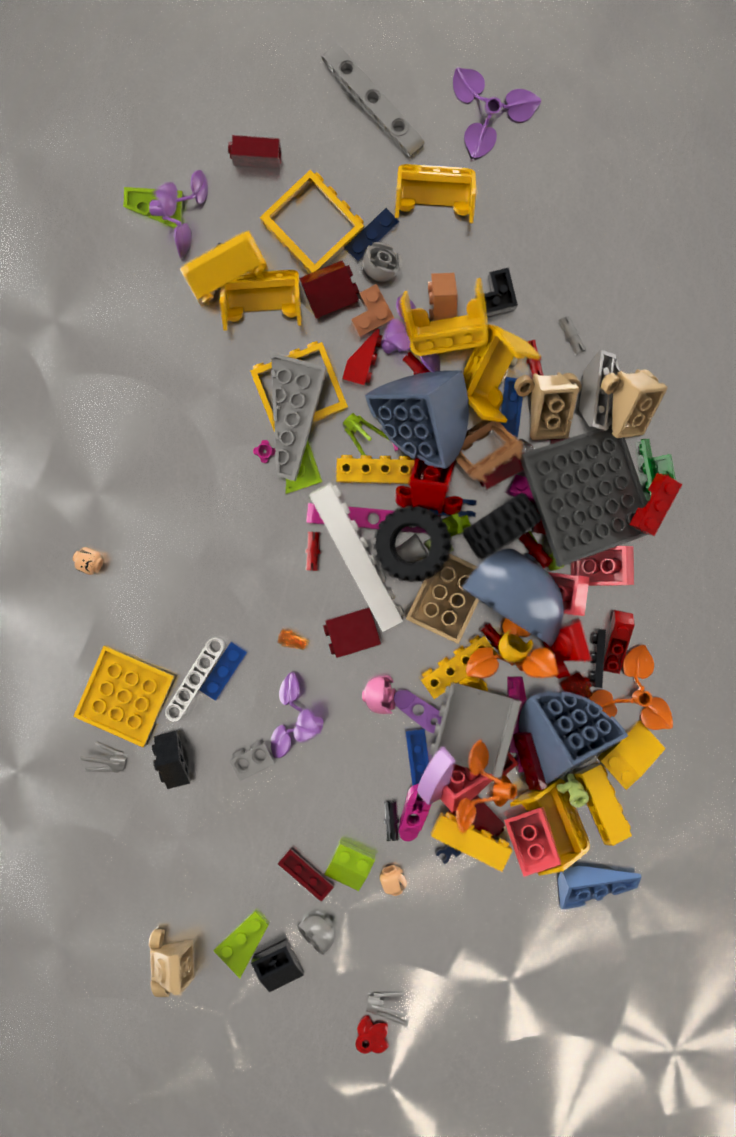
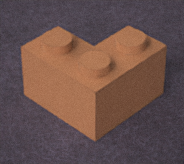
M455 273L431 274V281H428L429 304H432V309H429V320L435 321L457 317Z
M377 284L359 293V298L366 312L351 319V324L360 340L373 334L377 328L380 330L385 328L395 319Z

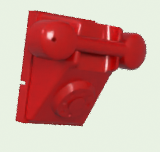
M416 458L409 479V487L398 486L396 488V503L403 508L413 506L438 510V514H441L442 511L447 515L459 513L462 510L463 499L459 496L446 498L456 460L447 468H439L427 465L425 461Z
M579 618L572 619L570 622L561 625L559 634L552 646L543 641L544 647L549 649L555 657L558 675L555 677L558 679L571 676L564 661L586 662L591 660Z

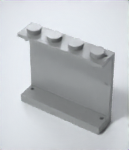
M451 682L450 686H446L444 697L447 698L446 704L441 705L439 716L442 717L441 723L436 724L434 735L437 738L435 743H431L429 754L432 755L431 760L438 750L444 747L454 758L456 765L469 768L470 752L475 743L481 739L487 746L489 753L488 764L484 772L501 779L521 701Z

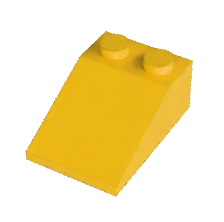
M638 720L626 731L628 737L597 757L625 790L633 785L666 749L650 730L642 724L641 720Z

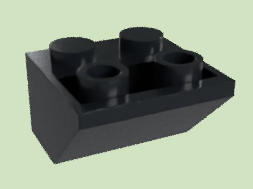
M288 940L252 957L251 965L259 981L268 992L304 976Z

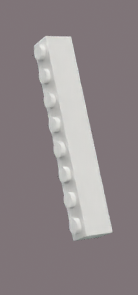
M330 482L311 492L309 496L382 632L402 623L405 613L400 604L396 605L394 601L396 596L392 588H387L384 583L387 581L382 570H377L375 565L378 563L373 553L369 555L366 549L369 547L364 536L360 538L357 532L360 529L355 520L351 521L348 515L350 510L347 504L341 502L339 498L341 493L336 485L333 486Z

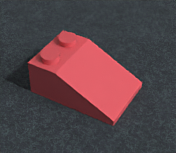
M616 546L572 562L571 575L589 577V586L634 585L633 546Z
M548 572L560 589L564 614L585 616L589 577Z
M454 764L450 784L443 787L440 800L453 813L457 811L460 802L464 798H468L471 801L492 780L481 775L480 772L478 775H473L470 768Z
M543 807L504 820L524 877L561 865Z

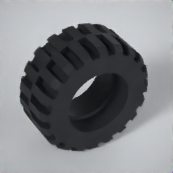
M521 493L465 529L463 536L475 555L483 559L539 523L540 515L527 495Z
M406 506L405 508L394 510L395 512L389 513L385 516L386 519L378 525L379 530L375 532L374 536L376 538L374 549L377 551L375 556L377 561L381 562V567L388 571L389 575L402 581H423L435 576L438 571L444 568L445 562H448L450 557L448 555L452 545H450L451 535L448 533L447 525L437 514L421 507ZM412 525L423 528L431 539V548L428 555L416 563L406 562L401 559L395 548L398 533L403 528Z

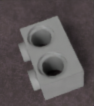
M259 740L249 745L251 749L245 752L241 749L232 754L233 758L230 759V763L239 781L275 764L276 761L266 741L261 743ZM256 751H264L266 758L263 760L257 759ZM245 759L249 765L243 769L239 766L238 761Z

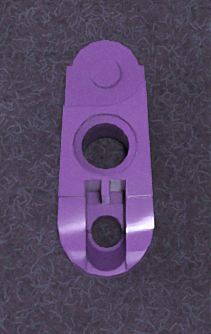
M407 689L398 690L395 693V706L425 730L434 733L436 725L431 724V719L437 718L438 724H440L442 719L439 716L440 710ZM415 705L423 706L424 710L421 714L413 712Z

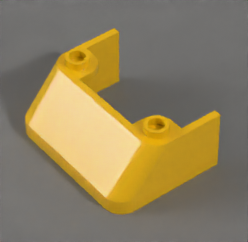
M403 164L398 167L395 218H399V210L408 212L415 207V204L453 206L457 214L462 216L469 214V223H473L476 200V175L474 170L469 168Z
M246 231L186 263L180 270L202 307L204 303L213 299L212 295L218 288L247 272L257 275L262 271H267L268 267L250 231Z
M296 270L263 271L257 275L246 273L222 286L220 309L223 331H227L228 321L235 322L240 320L244 312L282 309V313L287 317L293 318L297 316L298 325H302L299 273Z
M477 278L475 292L477 298L468 302L467 315L430 321L429 315L424 309H411L408 291L403 292L400 303L407 335L410 339V349L415 355L424 356L479 347L487 342L489 335L487 308L481 278Z
M488 325L489 335L487 342L483 346L474 348L463 371L468 404L481 419L506 423L508 419L499 410L503 402V395L498 387L513 357L517 359H523L524 357L540 359L541 356L526 340L498 326Z
M562 779L547 784V788L542 791H527L510 803L511 807L522 804L527 811L543 807L546 813L561 865L538 872L539 876L565 871L590 849V842L578 811L569 802V792L561 793L557 790L558 784L566 783Z

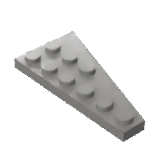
M270 352L272 361L271 377L273 382L272 399L275 426L276 476L296 481L327 367Z

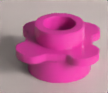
M262 440L261 444L253 449V453L261 458L262 463H267L268 459L274 456L276 449L269 445L268 440Z

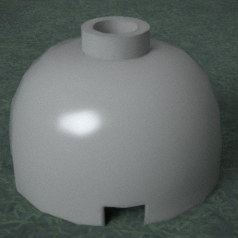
M375 242L372 246H368L364 252L362 260L363 269L369 277L376 281H388L402 267L401 255L399 253L396 255L392 251V246L382 242Z
M313 915L303 920L297 926L305 940L314 945V949L321 955H324L334 943L335 933L332 929L334 925L327 917L323 919L320 916Z

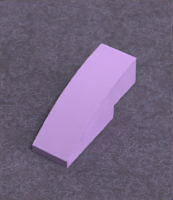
M441 747L432 758L417 788L418 794L428 805L441 799L443 787L450 784L455 760L444 747Z

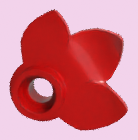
M365 1016L357 1026L356 1049L363 1054L371 1051L377 1054L382 1053L389 1047V1044L384 1040L388 1033V1024L377 1023L373 1025L370 1017ZM364 1040L368 1041L367 1047L362 1046Z

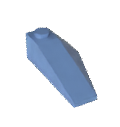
M570 866L565 871L560 872L558 877L561 910L586 905L585 901L595 898L596 901L603 900L602 897L610 893L618 895L636 889L642 878L641 874L586 866Z

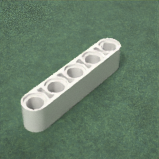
M214 637L204 646L165 710V716L169 721H178L186 713L225 649V642L221 638ZM213 641L220 643L221 648L219 651L211 649ZM203 657H206L210 660V666L208 668H204L201 665V659ZM192 674H197L200 677L199 684L191 682ZM184 690L190 694V698L187 701L183 700L180 695ZM172 707L179 709L180 714L178 717L171 715L170 710Z

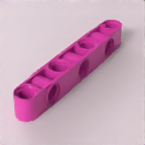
M308 503L306 523L324 524L315 505ZM348 507L350 510L348 515L351 521L355 520L359 528L379 529L378 525L386 519L385 516L395 512L392 510ZM370 514L378 515L379 522L377 524L369 523L368 516ZM407 526L401 530L402 532L428 534L419 526L414 528Z

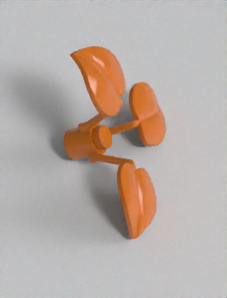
M505 618L502 625L504 633L511 630L509 635L514 634L519 638L531 635L525 629ZM489 647L480 648L470 656L466 667V674L468 677L488 678L498 670L499 662L497 659L507 661L498 654L494 655L493 650ZM537 648L531 652L530 656H526L524 660L510 663L511 666L516 665L518 670L524 671L530 677L548 678L558 675L555 657L547 648Z
M639 645L627 653L622 665L624 674L634 677L639 687L638 690L634 691L632 699L613 700V696L609 691L597 690L590 695L589 700L603 708L602 711L609 717H614L617 714L615 703H635L645 707L640 713L641 722L645 727L652 730L672 729L673 718L668 704L661 698H652L649 692L644 691V686L638 680V677L641 679L648 678L654 671V660L646 645Z
M481 739L475 743L470 752L469 768L473 775H478L480 772L481 775L495 781L493 797L472 801L464 798L457 808V823L461 833H465L475 819V804L494 801L496 806L501 807L508 800H514L517 795L516 785L512 784L506 775H501L500 779L484 772L488 764L489 753L487 746Z

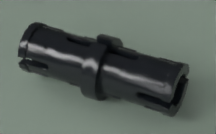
M396 801L384 802L386 841L399 840L397 827L399 818H397Z

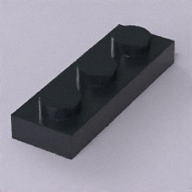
M595 628V632H592L591 636L594 652L590 654V663H593V670L589 672V682L592 683L593 687L602 688L606 629Z

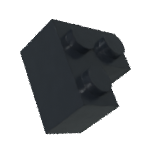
M509 267L489 272L488 280L491 292L484 293L487 317L516 310L518 304Z
M177 731L154 736L155 744L152 745V751L154 756H156V760H153L155 770L159 771L161 783L164 782L167 789L190 784L189 769L183 757L182 742Z

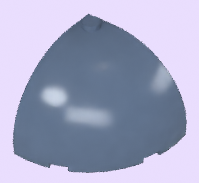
M462 370L435 371L407 376L377 387L365 395L373 417H377L382 425L381 430L405 454L413 459L419 458L425 461L427 465L439 468H447L456 459L466 437L469 419L468 394Z
M503 549L488 557L472 573L462 588L497 613L552 646L559 634L564 614L563 599L556 581L544 568L535 563V557L527 552L523 555L514 549Z
M550 691L531 696L524 703L519 716V732L531 733L546 785L587 763L628 737L623 727L613 716L609 717L603 712V708L595 702L569 692L552 693Z

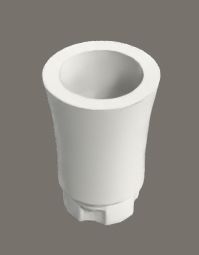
M416 533L396 547L397 554L406 562L414 563L428 555Z

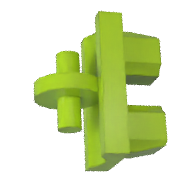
M458 514L441 519L447 525L448 533L451 536L463 533V528L471 526L467 515L459 517Z

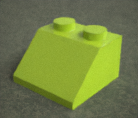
M340 839L324 875L359 891L375 862V855Z

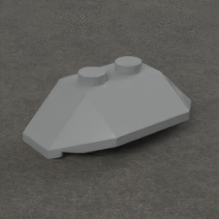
M603 350L597 352L583 372L579 411L589 427L607 431L612 424L613 394H607L602 390L601 382L609 373L617 375L620 367L617 363L616 354Z

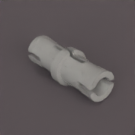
M570 315L559 319L558 322L566 334L565 339L569 340L575 355L585 351L586 347L579 336L580 332L576 330Z

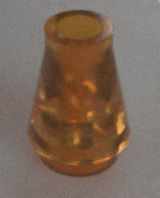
M282 628L277 643L281 644L282 647L304 650L307 639L302 638L288 628Z

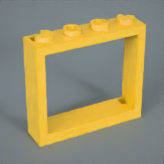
M311 169L260 217L261 223L309 273L325 268L364 229V221L357 214L354 216L349 211L351 209L344 200L340 201L336 197V191L331 186L327 187L323 183L324 179L318 172L314 174ZM310 180L355 226L316 264L271 219Z
M318 341L308 344L307 348L301 351L300 348L294 349L287 356L300 359L319 351L325 367H327V372L339 402L316 411L312 423L348 410L322 342L318 343ZM271 361L265 365L264 363L254 365L253 370H250L275 432L273 411L258 376L272 370Z

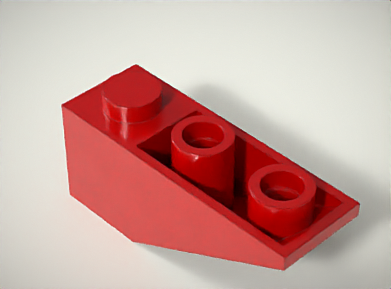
M377 328L347 360L342 382L365 388L366 383L370 384L372 372H369L371 365H375L378 354L374 352L376 346L380 347L383 335H379L380 329Z
M614 610L605 645L603 671L620 674L635 626L632 613Z

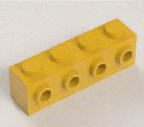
M341 455V458H337V483L409 484L410 475L415 460H410V456H399V460L391 459V456H380V459H372L371 455H360V459H353V455Z
M477 634L469 640L470 644L465 648L463 645L453 651L455 655L449 659L447 656L437 663L438 667L433 670L429 668L421 674L423 677L420 680L434 699L443 694L446 686H450L451 682L458 683L467 677V663L470 656L476 650L489 647L493 650L494 655H497L484 635L479 636Z
M592 764L574 773L576 780L584 786V791L589 795L587 805L604 845L614 846L631 837L630 824L623 816V808L617 802L615 789L609 783L608 773L602 764Z
M446 812V814L440 813L431 831V837L501 872L503 871L512 853L509 842L501 838L496 840L492 838V834L482 829L480 832L474 829L475 826L473 824L465 833H461L456 820L457 816L450 812Z

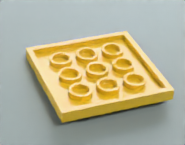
M103 646L73 717L138 746L145 747L175 676L108 646Z

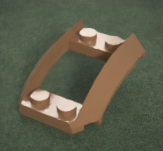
M482 420L467 431L463 446L455 460L472 478L487 482L483 475L491 474L498 465L509 462L513 455L521 460L523 444L510 434L500 422ZM492 430L503 446L473 465L461 450L469 449L473 442L487 437L489 431Z

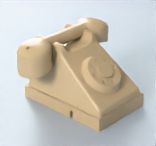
M637 369L633 374H626L622 371H619L617 375L609 373L602 380V390L607 394H613L612 434L616 438L645 434L652 420L651 418H653L668 389L664 383H658V379L649 370Z
M558 372L557 375L540 376L535 373L533 374V379L528 375H522L515 381L514 389L519 396H527L531 393L530 438L532 440L569 437L577 395L582 388V384L576 375L572 373L562 375Z
M154 929L149 938L150 986L155 997H169L170 993L181 995L195 978L193 940L162 945L165 935L164 929Z

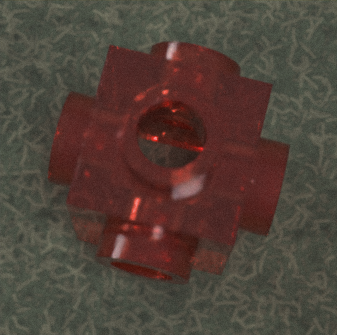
M580 672L569 676L559 683L563 692L574 693L587 699L592 696L590 690L592 684L587 677L583 678Z

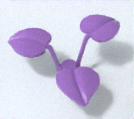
M457 67L453 75L455 95L464 103H470L474 97L484 101V110L488 114L484 125L473 123L468 126L464 134V141L470 155L473 158H478L487 154L494 147L497 140L495 129L487 127L491 116L496 115L501 108L508 109V115L512 120L524 122L534 114L541 103V99L536 94L525 89L510 91L506 95V103L508 105L501 103L497 97L489 99L481 97L478 94L485 87L483 76L476 70Z
M196 170L192 174V195L177 198L176 185L173 182H167L153 192L158 200H151L149 205V211L152 216H162L163 220H169L177 224L174 230V239L180 259L185 256L190 247L191 231L188 224H181L180 221L169 216L174 214L176 202L194 198L197 204L205 201L208 185L202 170Z
M401 294L397 298L396 309L399 316L404 320L400 303L403 295ZM410 300L411 309H416V306ZM394 319L389 323L384 339L381 341L382 349L387 354L399 350V352L411 350L410 339L405 330L406 326L399 319ZM438 353L420 356L423 364L431 372L440 371V357Z
M290 672L282 682L279 697L283 705L290 703V706L300 711L294 729L286 731V727L280 725L274 730L271 737V751L275 759L282 758L288 753L291 745L290 733L294 732L296 741L306 742L319 734L323 728V719L321 717H316L310 710H303L294 704V701L299 697V683L294 672Z

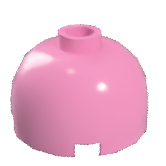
M389 675L374 677L367 683L365 690L362 692L363 701L366 702L367 707L374 713L392 714L391 710L395 709L394 695L396 690L395 688L391 690L390 683L394 682Z

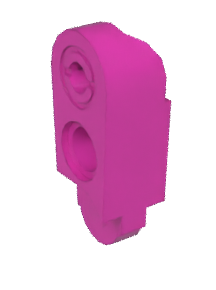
M419 784L413 785L409 789L399 821L398 833L400 838L408 842L417 838L431 807V804L428 805L422 797H417ZM417 814V816L411 817L410 815Z

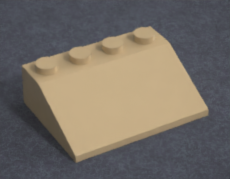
M449 554L448 556L450 557L448 562H445L444 568L438 571L432 578L423 581L406 620L459 644L479 602L476 597L462 587L478 567Z

